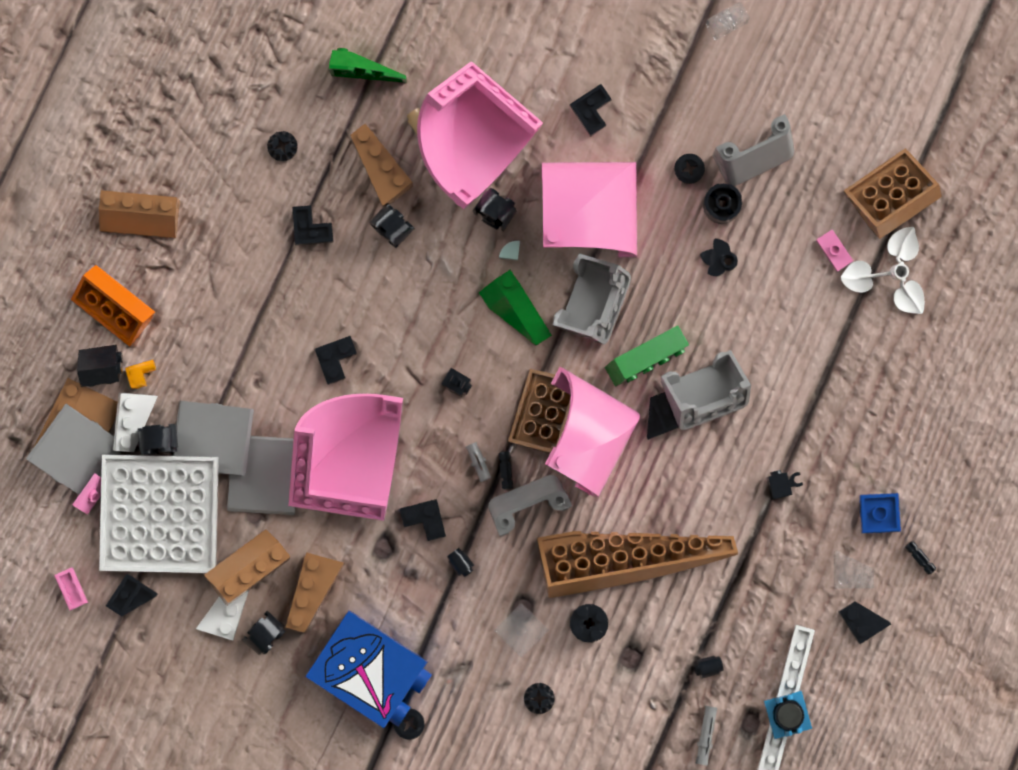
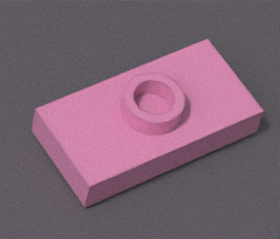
M833 229L816 240L837 272L853 262V259Z
M94 473L72 504L87 515L101 497V477Z
M73 567L54 575L69 611L88 603Z

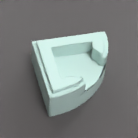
M512 241L502 248L499 258L518 260L520 241Z

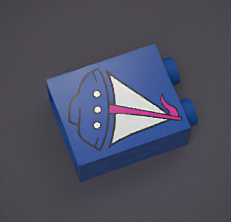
M348 611L305 677L382 728H385L389 721L397 727L400 725L411 708L402 702L410 689L420 694L432 674L424 669L428 663L427 660L354 612Z

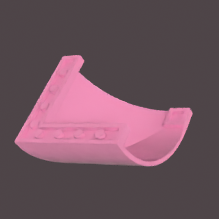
M471 61L430 91L425 97L418 116V144L425 166L434 181L458 206L465 209L510 165L535 135L543 122Z
M636 162L542 163L543 248H599L617 250L618 257H637Z
M559 367L551 384L571 395L570 408L562 435L556 447H553L545 465L577 482L575 487L594 497H599L639 421L640 414L571 372Z
M351 394L326 400L307 411L301 417L294 430L288 506L384 521L396 458L403 398L378 394Z

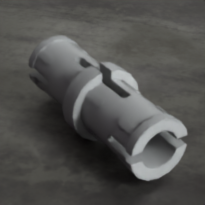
M477 442L466 446L472 460L471 465L475 467L480 482L492 478L485 464L486 459L485 457L483 458ZM475 454L477 455L478 460H479V462H480L481 467H482L483 470L480 469V466H479V464H478V462H477V459H476V457H475Z

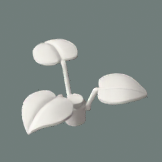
M914 227L903 228L895 232L888 240V252L893 256H897L896 260L898 262L897 265L891 267L889 272L871 274L872 270L868 263L855 261L848 265L841 275L842 283L848 289L859 293L866 292L872 288L873 281L871 278L890 275L894 280H901V288L897 289L894 293L896 307L908 313L922 314L924 311L925 300L923 290L913 280L906 282L904 285L905 278L909 275V268L900 260L901 258L904 261H909L918 254L919 243Z

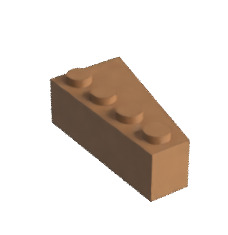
M366 123L350 135L382 207L387 203H393L413 187V182Z
M306 552L285 628L303 633L307 632L345 563Z

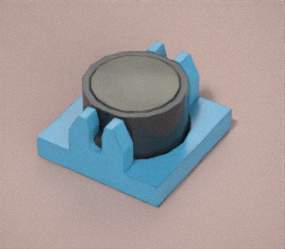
M802 691L764 701L774 739L792 736L793 734H799L812 729Z

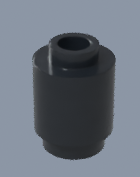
M458 548L447 556L449 564L458 576L463 575L466 577L474 571L472 569L474 564L464 550L461 551Z
M713 655L696 660V665H694L695 674L700 676L701 679L718 675L721 671H724L720 656L715 657Z

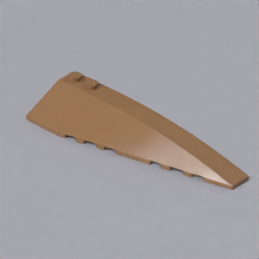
M572 531L537 538L548 598L652 579L738 555L734 536L709 535L708 537H698V535H690V537H679V534L661 536V534L628 533V535H620L618 532H611V534L591 532V534L581 533V531Z

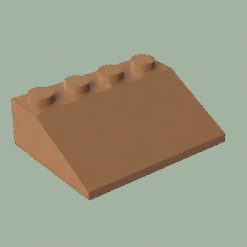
M906 148L844 190L848 199L879 239L942 197L940 185Z
M534 369L529 370L508 442L550 454L553 447H556L567 421L571 395L551 384L555 374Z
M67 378L34 447L65 404H68L89 420L97 422L109 433L116 420L118 402L88 387H81L80 383Z

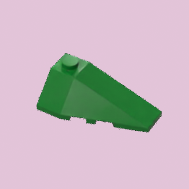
M346 48L332 50L329 71L333 77L407 83L406 75L358 54L349 52Z
M511 269L478 292L492 312L501 317L535 346L552 336Z

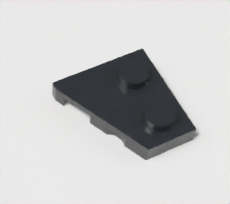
M665 392L650 397L647 440L679 428Z
M126 574L106 604V607L123 617L157 597L158 593L131 575Z
M856 601L838 611L859 644H862L891 625L888 620Z

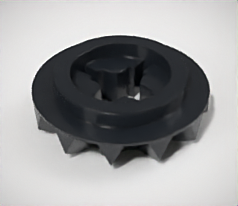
M286 131L276 132L270 136L267 143L270 156L277 161L290 160L295 156L298 148L295 137ZM279 139L283 143H288L285 146L286 153L281 148L275 149L279 146Z
M684 154L675 163V175L679 181L686 184L696 183L703 177L705 165L699 156ZM687 162L690 167H696L692 170V176L689 172L684 171L687 167Z
M544 683L532 684L525 691L524 703L532 713H546L554 705V692ZM538 690L541 696L548 697V699L542 700L541 707H539L537 701L531 700V698L537 696Z
M410 708L404 717L408 721L415 717L413 725L417 729L410 727L404 731L406 723L403 720L398 727L394 725L396 733L401 738L411 740L421 735L425 722L424 717L419 711Z

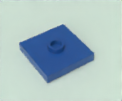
M899 493L859 495L861 534L901 532Z

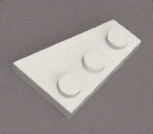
M131 393L118 394L113 450L134 452L139 441L137 428L145 427L158 396Z
M249 590L228 606L218 597L196 629L234 640Z

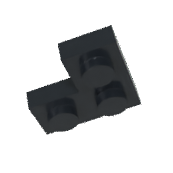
M602 84L569 105L590 137L606 127L597 110L612 99Z
M311 205L292 207L295 245L334 242L332 222L313 224Z
M351 336L315 348L327 385L346 379L340 360L357 354Z
M437 499L399 509L404 527L423 523L427 541L446 537Z

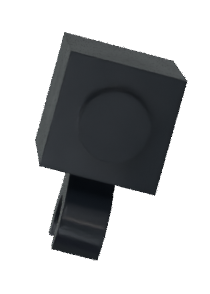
M450 368L441 384L460 397L463 394L467 395L472 387L470 384L471 379L453 368Z
M781 470L770 472L771 476L766 478L772 500L793 495L791 487L803 485V482L796 483L794 481L795 476L801 475L800 472L793 473L790 479H788L787 472L782 473Z

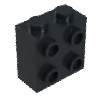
M117 344L79 350L77 374L81 387H93L100 384L119 382L120 374H123L121 364L123 363L122 351L118 352Z

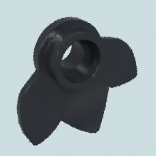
M715 238L713 249L706 250L700 254L702 261L710 266L707 274L710 276H721L725 271L733 270L738 264L737 256L730 251L729 244L721 239ZM726 258L731 259L732 263L730 265L725 264Z

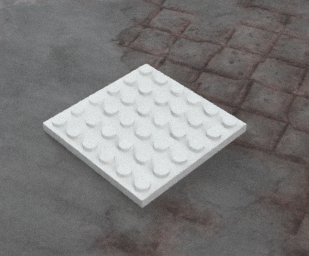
M102 455L99 571L207 573L216 566L219 457Z

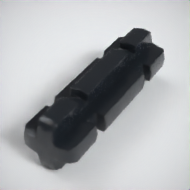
M508 451L499 453L503 489L513 488V480H511L512 468L511 462H509L511 458Z
M910 541L905 548L909 553H912L913 558L919 565L924 567V571L927 574H932L936 570L935 565L929 562L930 559L921 549L917 548L918 545L914 541Z

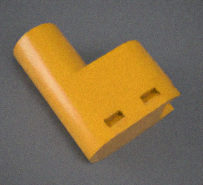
M153 359L125 368L130 387L138 389L147 386L144 374L156 370Z

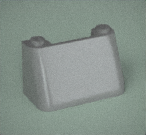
M785 114L773 120L771 124L772 135L767 140L740 152L738 147L732 142L724 143L715 148L712 156L727 184L739 185L792 158L795 150L790 123Z
M579 254L573 264V269L578 278L566 310L561 309L555 313L553 326L589 340L606 344L610 339L630 285L631 275L617 264Z
M731 350L718 353L713 360V365L680 377L677 372L672 371L661 376L663 389L681 430H687L738 411L749 403L751 384Z
M548 475L491 499L488 508L499 536L509 534L514 528L513 513L544 500H547L549 506H552L555 510L565 511L571 508L572 504L559 478L554 475Z

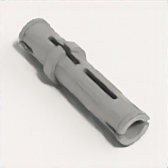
M705 706L700 741L697 742L699 747L696 764L708 766L710 748L713 746L711 742L717 712L716 707Z

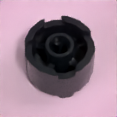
M732 184L714 185L706 193L703 201L704 213L708 219L718 224L733 221L742 208V195ZM719 200H721V202L723 200L726 201V207L719 206Z
M489 188L488 191L484 192L473 209L475 215L479 213L483 219L481 221L496 230L501 227L503 232L517 211L513 200L508 197L502 198L493 188Z
M388 203L370 221V225L381 236L389 240L388 243L395 248L415 229L408 221L403 219L404 216L397 209H394Z
M168 424L167 427L151 425L137 428L141 455H159V451L166 453L177 452L176 424Z
M584 604L573 611L569 626L577 639L592 643L600 640L606 634L609 620L601 607L594 604ZM590 617L592 622H594V626H590L587 629L585 628L584 620H588Z
M268 611L264 613L265 619L259 618L247 632L250 636L242 638V641L258 655L261 653L266 654L273 647L270 643L274 639H279L285 633L283 629L285 625Z

